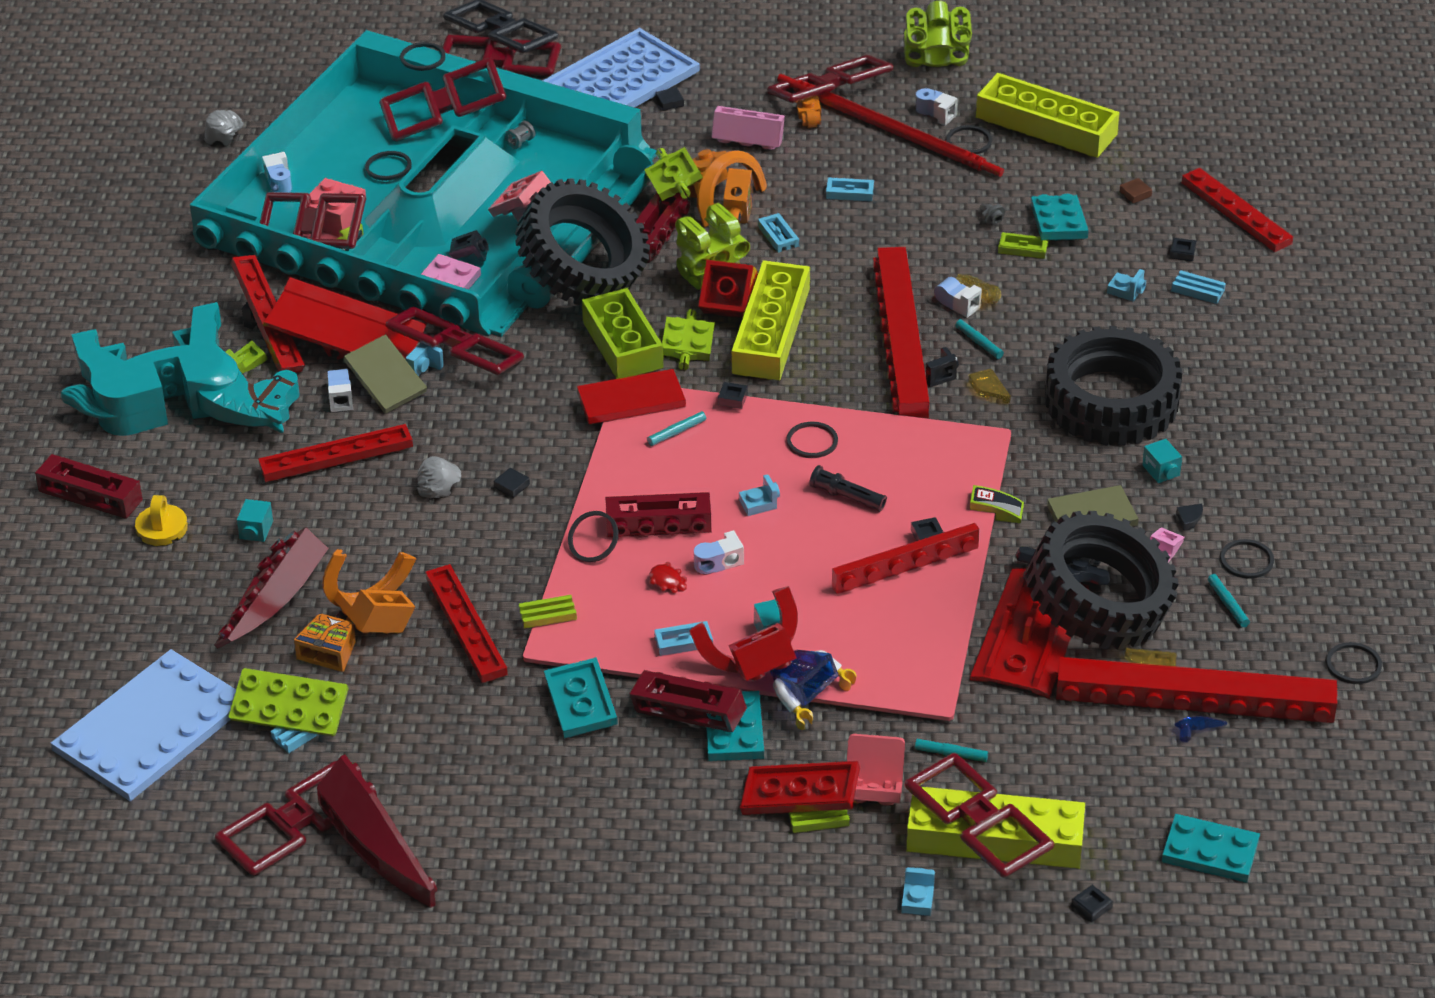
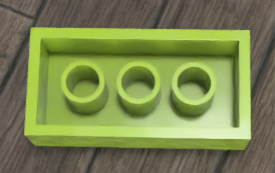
M628 288L582 300L583 323L617 379L664 368L663 344Z

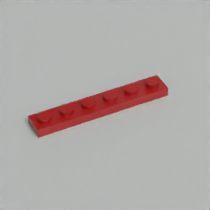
M1200 167L1182 175L1181 183L1272 251L1277 252L1293 244V236Z
M256 256L233 257L231 266L278 372L282 370L302 372L305 365L292 336L263 326V322L274 308L276 300Z
M402 424L258 458L263 478L265 482L411 448L413 447V439L407 425Z
M975 523L832 568V589L836 594L978 549L980 529Z
M451 564L426 571V580L481 682L484 683L508 675L506 664Z

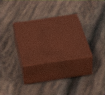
M1139 178L1120 185L1119 192L1132 203L1152 196V189Z

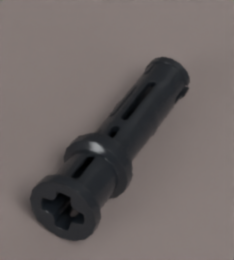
M817 465L811 474L809 485L813 488L816 486L829 491V494L833 496L841 494L878 511H882L886 505V495L847 481L842 474L828 472L821 465Z

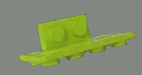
M244 668L240 675L229 718L233 721L334 737L349 688L347 684Z

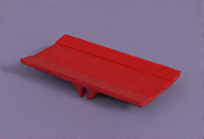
M291 277L271 313L263 322V326L321 345L328 356H332V349L339 352L337 356L339 360L385 334L405 360L419 343L386 327V321L398 314ZM409 319L402 323L424 333L427 325L414 319Z
M1012 569L974 665L970 680L992 681L1031 690L1035 694L1050 699L1058 677L1059 657H1065L1071 637L1065 634L1067 630L1061 626L1056 628L1050 623L1052 618L1048 614L1042 615L1038 610L1040 603L1038 601L1033 602L1030 596L1033 588H1028L1027 581L1023 578V573L1026 569ZM1080 583L1089 590V585Z

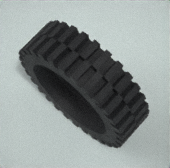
M560 179L555 184L552 182L548 183L545 188L542 187L517 224L518 228L515 235L518 237L515 242L516 246H521L518 250L519 257H526L522 262L525 268H533L529 274L533 278L539 276L541 278L539 284L543 288L548 284L552 287L549 291L553 295H556L557 292L562 293L561 299L565 301L572 297L574 298L573 304L580 305L583 299L625 288L629 290L644 270L649 259V254L647 253L650 250V244H645L648 241V235L642 233L645 229L643 223H636L639 218L635 212L630 214L628 210L631 207L627 203L621 205L619 203L621 198L615 194L613 198L609 196V189L604 187L602 191L597 190L598 184L593 182L588 187L586 186V180L579 179L577 184H575L574 179H567L565 183ZM560 223H570L590 231L600 240L607 252L608 268L591 267L572 258L556 242L550 227Z

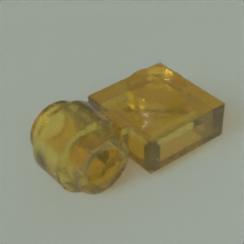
M958 274L956 277L960 284L969 288L973 285L981 288V300L984 303L995 304L1001 298V290L996 285L989 284L971 275Z

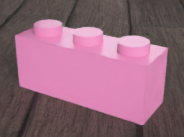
M718 106L714 111L712 138L722 143L736 141L740 142V145L743 146L757 144L762 145V148L765 149L779 148L782 142L785 115Z

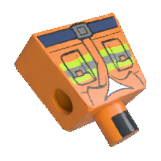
M729 168L723 205L724 208L736 217L739 224H745L748 222L753 203L752 170ZM737 188L742 190L740 196H735Z
M339 611L335 617L325 614L317 615L294 639L296 658L343 672L356 640L354 624L351 622V619L342 611Z

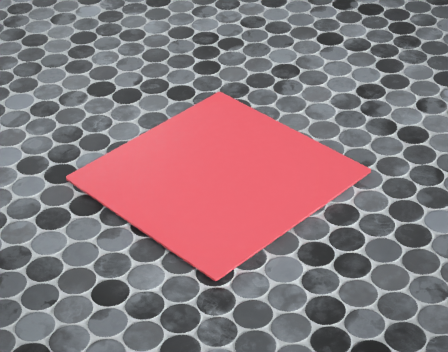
M685 388L681 389L686 399V407L603 422L542 598L548 599L571 595L577 613V620L532 627L523 653V660L525 662L560 667L597 657L602 673L639 678L642 672L647 670L677 677H686L701 682H710L726 687H735L736 689H741V691H759L760 695L778 697L773 688V683L777 678L780 679L775 677L780 672V669L776 670L774 668L765 672L766 675L761 679L746 681L739 673L728 672L714 667L700 655L698 650L660 656L657 641H655L654 630L707 621L714 646L722 653L733 657L728 645L757 633L754 625V604L774 600L773 590L789 586L798 611L797 629L791 641L796 659L792 660L793 663L782 670L788 671L786 676L789 678H796L799 675L804 676L807 674V676L815 678L814 680H817L816 682L819 685L825 687L818 695L816 693L797 694L795 697L798 700L945 721L953 720L995 513L970 510L973 485L1000 491L1011 439V430L747 396L742 409L718 405L719 393ZM701 411L705 413V421L656 445H649L647 437ZM821 422L829 425L836 431L838 444L832 453L824 457L806 458L790 450L787 444V435L794 426L800 423ZM805 427L792 435L791 442L797 449L803 452L818 453L830 448L834 443V438L830 432L823 428ZM817 465H821L828 472L842 474L847 481L886 495L887 502L884 509L878 511L841 494L833 496L825 489L817 486L815 488L811 487L809 481L813 470ZM768 474L772 482L778 484L780 490V497L777 498V509L747 516L739 501V492L763 486V475ZM710 492L712 528L710 533L618 537L613 551L604 559L596 562H585L578 559L569 548L568 534L574 521L582 514L590 511L606 513L605 497ZM679 501L680 509H683V503H687L688 508L696 507V501ZM637 503L619 504L621 511H628L629 505L634 507V511L638 510ZM591 516L584 519L576 527L573 535L574 548L578 554L584 557H596L608 549L613 540V537H607L606 518L603 516ZM936 517L943 532L975 523L980 529L978 549L836 594L832 589V568L916 542L911 532V522ZM734 530L744 546V564L716 573L701 574L697 572L694 568V548L700 543H712L724 539V533ZM670 562L671 567L681 569V577H687V582H685L687 590H678L677 593H672L670 589L662 591L657 584H650L649 580L651 578L649 573L651 569L658 564ZM811 651H825L842 665L840 668L843 670L852 669L856 672L855 684L851 683L850 690L845 691L839 687L840 677H834L829 681L823 674H832L823 667L811 669L809 672L803 671L798 666L802 656Z

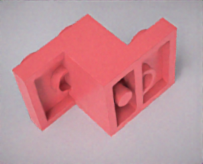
M543 171L515 181L506 188L488 210L493 217L502 213L507 215L511 212L519 222L535 195L542 187L545 188L551 182Z
M324 178L310 193L309 208L318 207L320 195L323 193L364 194L366 196V192L363 188ZM328 203L320 239H337L340 237V230L350 227L355 203ZM303 234L302 237L310 239L311 234Z

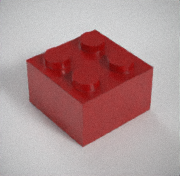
M707 259L698 305L702 312L743 318L758 276V271L754 265Z

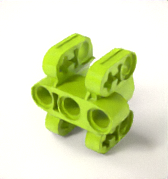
M943 1L931 2L926 12L920 8L910 9L906 15V30L903 39L906 63L911 67H919L922 64L931 67H941L949 64L962 66L966 64L972 37L971 16L968 9L956 7L949 12L947 3ZM959 15L963 19L962 25H959V19L957 17ZM913 17L918 18V26H915ZM957 34H959L960 40L956 38ZM913 35L916 37V42L912 40ZM961 51L965 56L959 59L954 57L953 53ZM917 52L921 57L914 60L909 57V54Z
M720 203L713 204L706 210L705 221L709 224V234L692 217L680 218L675 223L678 233L676 244L677 248L681 251V257H678L676 260L678 271L698 290L702 288L707 259L740 264L739 260L745 257L750 250V243L740 235L741 228L738 220Z

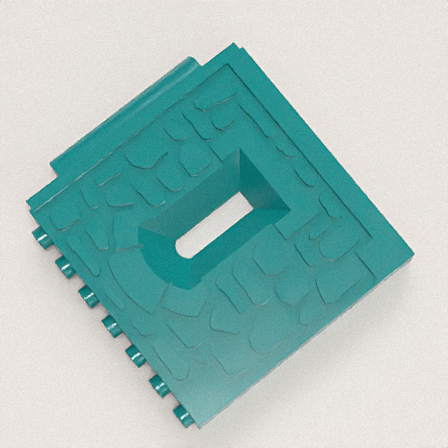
M366 30L190 204L195 242L205 248L219 249L239 257L255 255L259 263L278 268L286 274L303 276L318 281L326 287H337L359 294L370 301L377 300L402 308L404 311L411 307H416L452 322L461 328L486 336L494 334L502 337L527 307H544L554 295L549 292L552 287L548 284L544 288L539 284L541 280L539 276L533 278L529 274L533 268H525L522 262L526 257H519L518 250L521 246H516L515 242L518 237L515 235L518 228L517 219L511 212L507 215L502 213L493 217L488 210L489 207L511 183L543 171L553 184L560 179L564 182L567 179H574L575 184H577L579 179L586 180V186L588 187L592 182L598 184L597 190L602 191L605 187L610 190L609 196L613 198L616 194L621 198L619 200L621 205L627 203L630 206L651 182L645 169L654 164L652 160L657 156V150L651 149L641 134V109L500 68L496 69L506 93L504 101L462 117H457L454 110L441 114L442 124L399 141H393L379 104L381 98L423 82L430 83L433 92L445 87L443 75L476 62L445 53V61L439 67L426 71L411 70L401 63L400 54L404 48L413 43ZM418 47L408 51L404 59L411 65L428 66L438 62L442 54L434 49ZM487 68L453 81L462 106L496 94ZM424 93L390 105L398 131L432 118ZM522 121L529 122L535 130V137L530 141L526 140L521 143V147L518 149H513L506 142V131L514 130ZM445 144L466 149L461 157L429 191L412 192L405 188ZM398 151L409 156L412 167L401 178L381 181L371 178L366 173L365 164L371 156L377 153ZM285 152L292 184V190L289 193L310 194L324 178L365 189L366 202L361 220L363 236L356 242L355 248L345 251L293 234L300 202H274L269 226L260 224L265 196L268 192H273L264 173L262 156ZM383 156L374 160L370 164L369 170L376 175L391 176L405 170L408 162L399 156ZM560 223L550 227L552 235L559 246L568 255L581 263L600 242L590 231L575 224ZM477 230L481 237L487 240L489 250L487 251L486 261L480 262L475 253L465 258L456 259L481 268L480 277L469 290L421 275L438 254L452 258L449 254L452 238Z

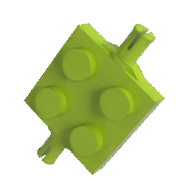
M685 147L668 155L664 148H660L662 154L659 150L656 151L659 160L646 168L645 172L661 200L672 197L677 192L680 193L682 198H687L684 192L689 197L690 191L687 187L703 178Z
M691 309L687 311L686 319L666 316L662 342L663 355L680 359L679 368L683 370V364H685L684 370L689 369L690 360L710 361L715 323L696 320L697 312L693 310L691 316Z

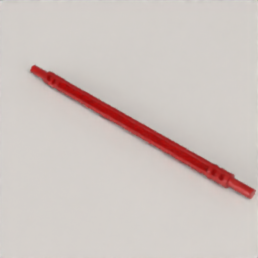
M779 74L777 77V82H788L795 92L815 87V85L801 79L795 80L783 74ZM826 92L817 95L820 103L976 170H985L999 177H1002L1004 174L1003 168L987 162L984 157L834 93Z

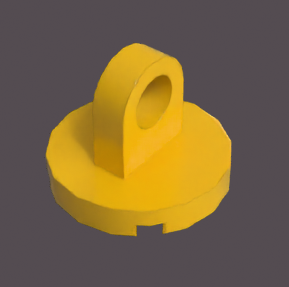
M153 495L150 507L142 511L135 520L137 536L141 537L144 543L154 546L171 544L172 540L177 537L178 540L181 539L188 528L187 516L184 511L177 506L167 504V499L164 495Z

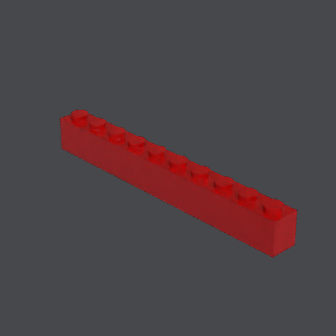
M906 247L877 248V257H873V272H875L877 301L881 302L879 303V316L884 317L881 318L882 333L886 332L883 334L884 348H888L885 352L886 364H891L888 365V380H893L890 381V395L895 396L892 398L893 412H897L901 416L929 419L930 402Z
M1059 657L1056 699L1334 723L1337 709V680Z

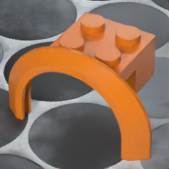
M706 149L700 151L698 156L692 159L703 178L687 188L690 191L689 197L697 198L698 211L703 227L709 226L708 222L705 221L706 210L714 204L715 186L727 179V166L733 163H740L747 170H752V179L756 191L761 190L763 192L766 190L767 183L760 164L752 155L746 152H714Z
M337 549L333 553L323 575L322 587L327 599L332 604L340 607L342 612L355 624V627L363 633H403L415 606L402 591L395 590L400 587L409 575L416 557L399 552L392 567L379 582L366 590H360V592L345 593L338 589L337 579L347 555L342 554V549Z

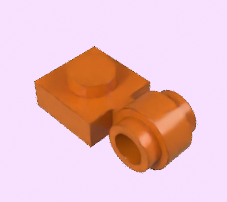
M818 96L796 102L799 119H802L803 127L815 128L817 125H821V107Z

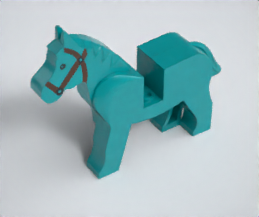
M215 302L193 307L191 328L172 332L174 347L154 350L128 360L124 342L100 347L96 329L71 334L82 377L92 385V390L83 384L69 386L61 391V398L63 403L74 407L81 413L98 418L99 425L103 430L118 436L132 435L168 425L164 399L179 395H185L193 419L213 417L224 422L245 426H268L279 433H283L282 423L290 419L288 408L299 398L300 392L297 374L290 370L279 371L272 379L262 380L255 384H250L246 380L235 360L219 347L218 330L221 327L219 305Z

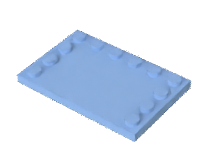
M638 28L543 81L636 107L656 96L657 91L666 90L699 72L700 64L648 32Z
M170 649L51 742L52 751L128 801H132L230 721L229 713L236 689Z

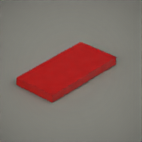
M674 369L577 386V394L588 424L686 407V399Z
M858 761L751 766L749 767L740 805L742 815L852 810L860 771Z

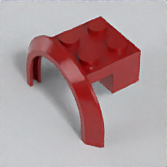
M789 586L772 591L779 609L780 622L728 645L733 657L722 653L714 646L703 622L690 629L689 632L700 655L714 667L728 672L739 673L746 681L761 679L766 675L765 672L774 668L779 670L791 664L790 661L796 659L791 641L794 638L798 624L797 606Z

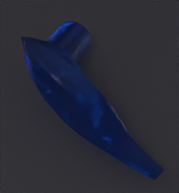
M1196 716L1184 718L1174 725L1180 729V740L1188 742L1191 740V730L1225 726L1227 722L1210 717Z

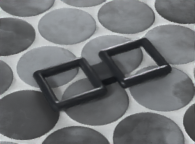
M473 0L443 14L445 20L474 33H481L488 29L491 30L488 34L490 40L522 54L552 42L559 36L556 31L526 18L516 21L513 19V14L510 11L484 0ZM477 8L495 14V16L479 24L459 17ZM525 27L543 36L521 44L504 35Z

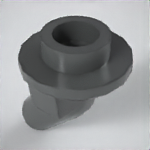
M981 204L979 207L982 217L988 225L998 224L1004 218L1005 208L1000 204L994 206L991 204Z

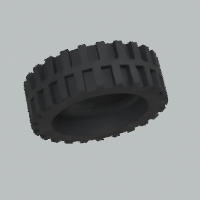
M1100 326L1092 327V331L1089 332L1083 329L1077 331L1075 337L1071 335L1065 337L1063 344L1057 343L1054 347V353H1050L1046 374L1045 405L1049 408L1051 418H1057V425L1061 428L1068 427L1069 433L1073 436L1077 434L1084 436L1085 441L1099 440L1103 445H1108V442H1118V446L1126 445L1127 441H1134L1135 444L1143 442L1144 437L1148 436L1150 439L1156 437L1158 430L1162 432L1167 430L1169 422L1173 423L1176 418L1182 382L1180 360L1178 357H1173L1174 351L1170 347H1163V341L1158 338L1155 340L1151 339L1150 334L1146 332L1139 334L1134 332L1133 328L1126 327V330L1117 329V326H1109V329H1101ZM1096 372H1120L1141 379L1152 390L1133 398L1110 399L1088 393L1076 385L1074 381Z
M1076 511L1072 513L1070 518L1065 514L1059 517L1057 522L1053 521L1030 560L1031 562L1027 568V574H1029L1027 587L1033 588L1030 596L1033 602L1038 601L1040 603L1038 610L1042 615L1048 614L1052 618L1050 623L1056 628L1061 626L1067 630L1065 634L1073 638L1075 635L1083 639L1082 643L1090 645L1091 642L1097 643L1099 648L1108 649L1110 645H1115L1116 650H1123L1127 644L1134 648L1139 646L1142 640L1147 642L1153 633H1156L1177 596V591L1175 590L1179 585L1178 578H1174L1177 571L1174 564L1168 563L1170 559L1168 553L1161 551L1158 548L1160 543L1155 538L1149 539L1145 535L1146 531L1144 529L1132 527L1129 525L1131 521L1124 518L1122 521L1114 519L1113 514L1105 513L1104 516L1098 515L1097 511H1088L1086 515H1083L1081 511ZM1085 557L1098 560L1113 567L1133 585L1140 601L1121 603L1094 594L1074 578L1064 559Z

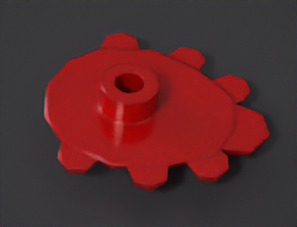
M670 562L658 564L651 569L649 573L651 578L649 580L650 584H657L662 591L670 589L672 593H677L678 590H687V584L685 583L687 582V577H681V569L671 567Z

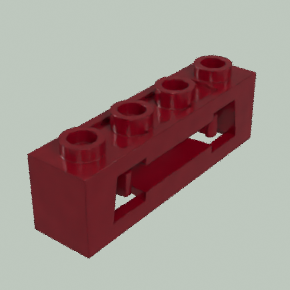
M656 192L637 219L636 223H643L645 227L642 233L648 235V241L645 243L650 244V250L647 253L649 254L648 263H651L655 255L660 253L665 241L670 239L671 233L676 228V220L688 214L690 202L686 192L684 194L687 198H682L680 193L677 192L674 196L668 197L663 201Z
M51 454L35 472L39 492L125 519L131 515L143 500L139 480ZM62 484L64 489H68V492L57 489V487ZM104 498H108L111 504L117 501L118 507L107 505Z
M710 492L605 497L606 514L611 516L616 522L618 537L712 532ZM679 501H696V507L688 508L687 503H683V509H680ZM637 503V511H634L632 505H629L628 511H621L619 505ZM606 518L607 537H613L612 524Z
M644 670L630 692V697L637 713L728 732L735 730L747 709L741 689L691 680L686 677L667 675L661 672ZM660 703L663 707L666 706V710L654 707V705ZM707 713L711 714L712 717H716V715L721 716L722 721L709 719Z

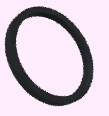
M420 42L404 48L400 58L401 63L405 67L416 71L435 69L443 64L446 55L441 46L430 42ZM418 47L435 48L442 54L438 62L428 66L411 65L404 59L408 51Z
M959 126L947 134L946 142L951 143V136L962 130H975L983 133L989 142L981 149L967 150L974 154H981L992 145L991 134L978 126Z
M398 151L377 153L371 156L365 164L366 173L371 178L381 181L401 178L412 167L409 156ZM383 156H399L408 162L405 170L391 176L376 175L369 170L370 164Z
M804 422L794 426L789 431L787 444L790 450L799 456L820 458L832 453L836 449L838 435L827 424ZM819 427L832 434L834 443L825 451L808 453L797 449L792 444L791 437L799 429Z
M590 511L582 514L574 521L568 534V545L571 552L578 559L585 562H596L604 559L613 551L618 541L616 522L611 516L602 511ZM591 516L607 518L613 527V540L608 549L596 557H584L578 554L573 545V535L576 527L584 519Z
M1235 540L1225 545L1221 551L1220 559L1223 567L1229 573L1241 578L1262 577L1269 573L1274 565L1272 551L1263 543L1255 540ZM1237 545H1253L1267 553L1270 563L1262 571L1244 573L1229 566L1225 560V554L1230 548Z
M1355 642L1341 643L1334 646L1327 655L1326 664L1328 670L1334 677L1343 682L1365 684L1375 680L1381 673L1382 660L1379 654L1367 645ZM1357 648L1371 654L1375 658L1378 668L1374 674L1368 677L1350 678L1334 669L1331 664V657L1341 649Z

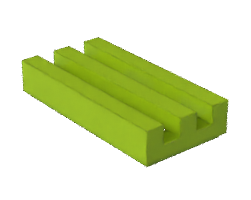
M1003 232L1001 233L998 253L1045 259L1048 240H1041V237Z
M571 595L519 603V612L524 629L577 620V613Z
M847 810L789 813L793 833L850 825Z

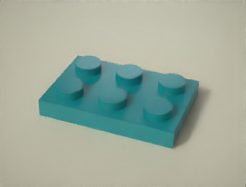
M1042 194L1031 196L1030 205L1041 240L1088 239L1089 230L1077 195L1062 194L1050 196Z
M597 657L544 671L545 680L564 738L618 724L617 715Z
M741 691L747 709L733 732L706 727L708 761L764 759L759 691ZM707 713L709 719L722 721L721 716L716 715V717H712L711 714Z
M1175 813L1163 852L1162 863L1248 883L1260 833Z

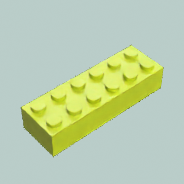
M997 73L977 95L976 118L1066 147L1067 149L1085 153L1088 156L1098 158L1118 134L1120 112Z
M762 261L732 349V374L770 380L781 379L810 290L809 266Z
M922 787L947 811L980 793ZM997 794L996 797L989 800L998 809L1007 804H1013L1054 841V848L1029 864L1080 869L1085 802ZM912 795L907 831V852L981 859L960 838L961 832L971 827L962 817L946 825ZM1010 817L976 837L1001 861L1007 862L1039 844Z

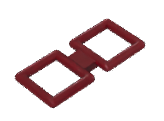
M447 35L442 46L445 53L448 54L452 44L486 46L482 60L492 58L495 66L502 67L503 70L517 74L541 76L553 75L561 50L559 42H549L536 48V50L551 51L547 66L540 67L512 65L516 51L506 47H496L497 42L490 40L488 37ZM512 39V40H514V41H516V42H519V43H521V44H525V43H527V42H529V41H532V40Z
M864 55L827 67L825 75L817 76L808 73L793 78L795 80L801 79L808 83L811 82L816 85L815 87L791 94L784 91L791 89L788 82L783 81L769 86L767 92L789 103H795L832 91L846 83L854 84L891 72L893 65L871 55ZM865 64L874 66V68L852 75L843 72Z
M486 58L443 75L445 87L434 92L430 83L423 82L381 98L379 104L391 139L399 141L442 124L441 114L454 110L457 117H462L504 101L506 93L493 59ZM487 68L496 94L462 106L453 81ZM424 93L432 118L398 131L390 105Z
M268 192L266 194L260 224L269 226L274 202H300L293 234L301 237L303 234H311V240L339 249L355 248L366 202L364 194L323 193L320 195L317 208H309L311 200L309 193ZM328 203H355L347 239H320Z
M416 307L403 311L385 323L388 329L427 346L436 347L441 343L452 347L449 350L451 356L495 375L503 373L524 359V354L518 350L477 333L471 335L460 330L458 325ZM415 317L444 331L431 337L402 323ZM479 344L508 358L495 364L466 350Z
M956 753L948 755L907 779L904 783L905 788L942 823L948 825L962 817L971 827L961 832V840L1001 877L1011 875L1054 848V841L1013 804H1007L1001 809L996 808L989 800L996 797L997 790ZM954 766L982 792L947 811L920 785ZM1010 817L1039 844L1004 864L976 837Z
M336 761L331 762L287 789L284 795L289 802L275 809L270 803H264L217 832L214 836L215 841L250 875H257L305 845L306 837L299 830L311 822L322 832L331 829L334 825L328 817L324 819L300 795L319 784ZM267 816L291 840L254 862L230 838Z

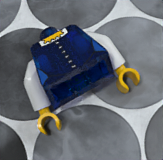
M794 650L796 659L790 661L791 664L779 670L775 668L770 670L774 680L773 688L789 712L796 714V726L800 730H805V723L802 719H807L810 724L813 721L811 710L801 708L800 705L806 706L838 676L840 677L839 687L845 691H849L851 683L855 684L857 676L854 670H843L840 668L842 665L830 653H826L823 650Z

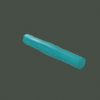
M962 319L956 322L955 327L971 338L972 341L984 348L995 358H1002L1004 351L989 341L988 338Z
M703 411L694 414L647 437V441L650 446L656 445L705 421L706 415Z
M1216 574L1210 575L1207 581L1218 594L1223 604L1241 627L1248 626L1250 620Z
M916 739L915 750L946 756L956 753L961 758L987 762L989 752L923 739Z

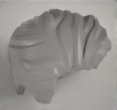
M216 110L210 113L205 121L204 140L210 145L215 141H221L224 146H228L232 142L235 132L239 131L244 123L231 110Z
M437 456L427 458L421 464L417 474L419 495L430 499L449 496L451 494V486L456 482H460L461 470L458 466Z

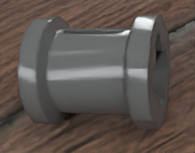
M522 121L514 130L510 129L505 133L506 142L513 149H518L521 147V143L526 140L530 141L535 137V130L527 121Z

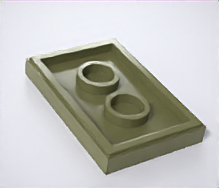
M386 334L344 356V362L385 414L427 392L426 385Z
M1121 485L1047 499V506L1055 522L1065 514L1070 518L1072 513L1076 511H1081L1083 515H1086L1088 511H1097L1098 515L1104 516L1105 513L1113 514L1114 519L1122 521L1124 518L1131 521L1129 525L1132 527L1138 526L1139 518Z

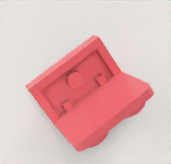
M851 734L849 736L847 761H858L860 766L854 803H864L866 801H877L881 805L900 803L905 740L903 738Z

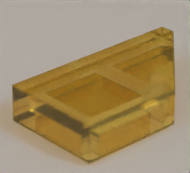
M992 368L969 374L968 381L979 396L988 399L992 396L1002 399L1003 403H1010V394Z
M1126 648L1125 658L1131 663L1176 666L1177 653Z

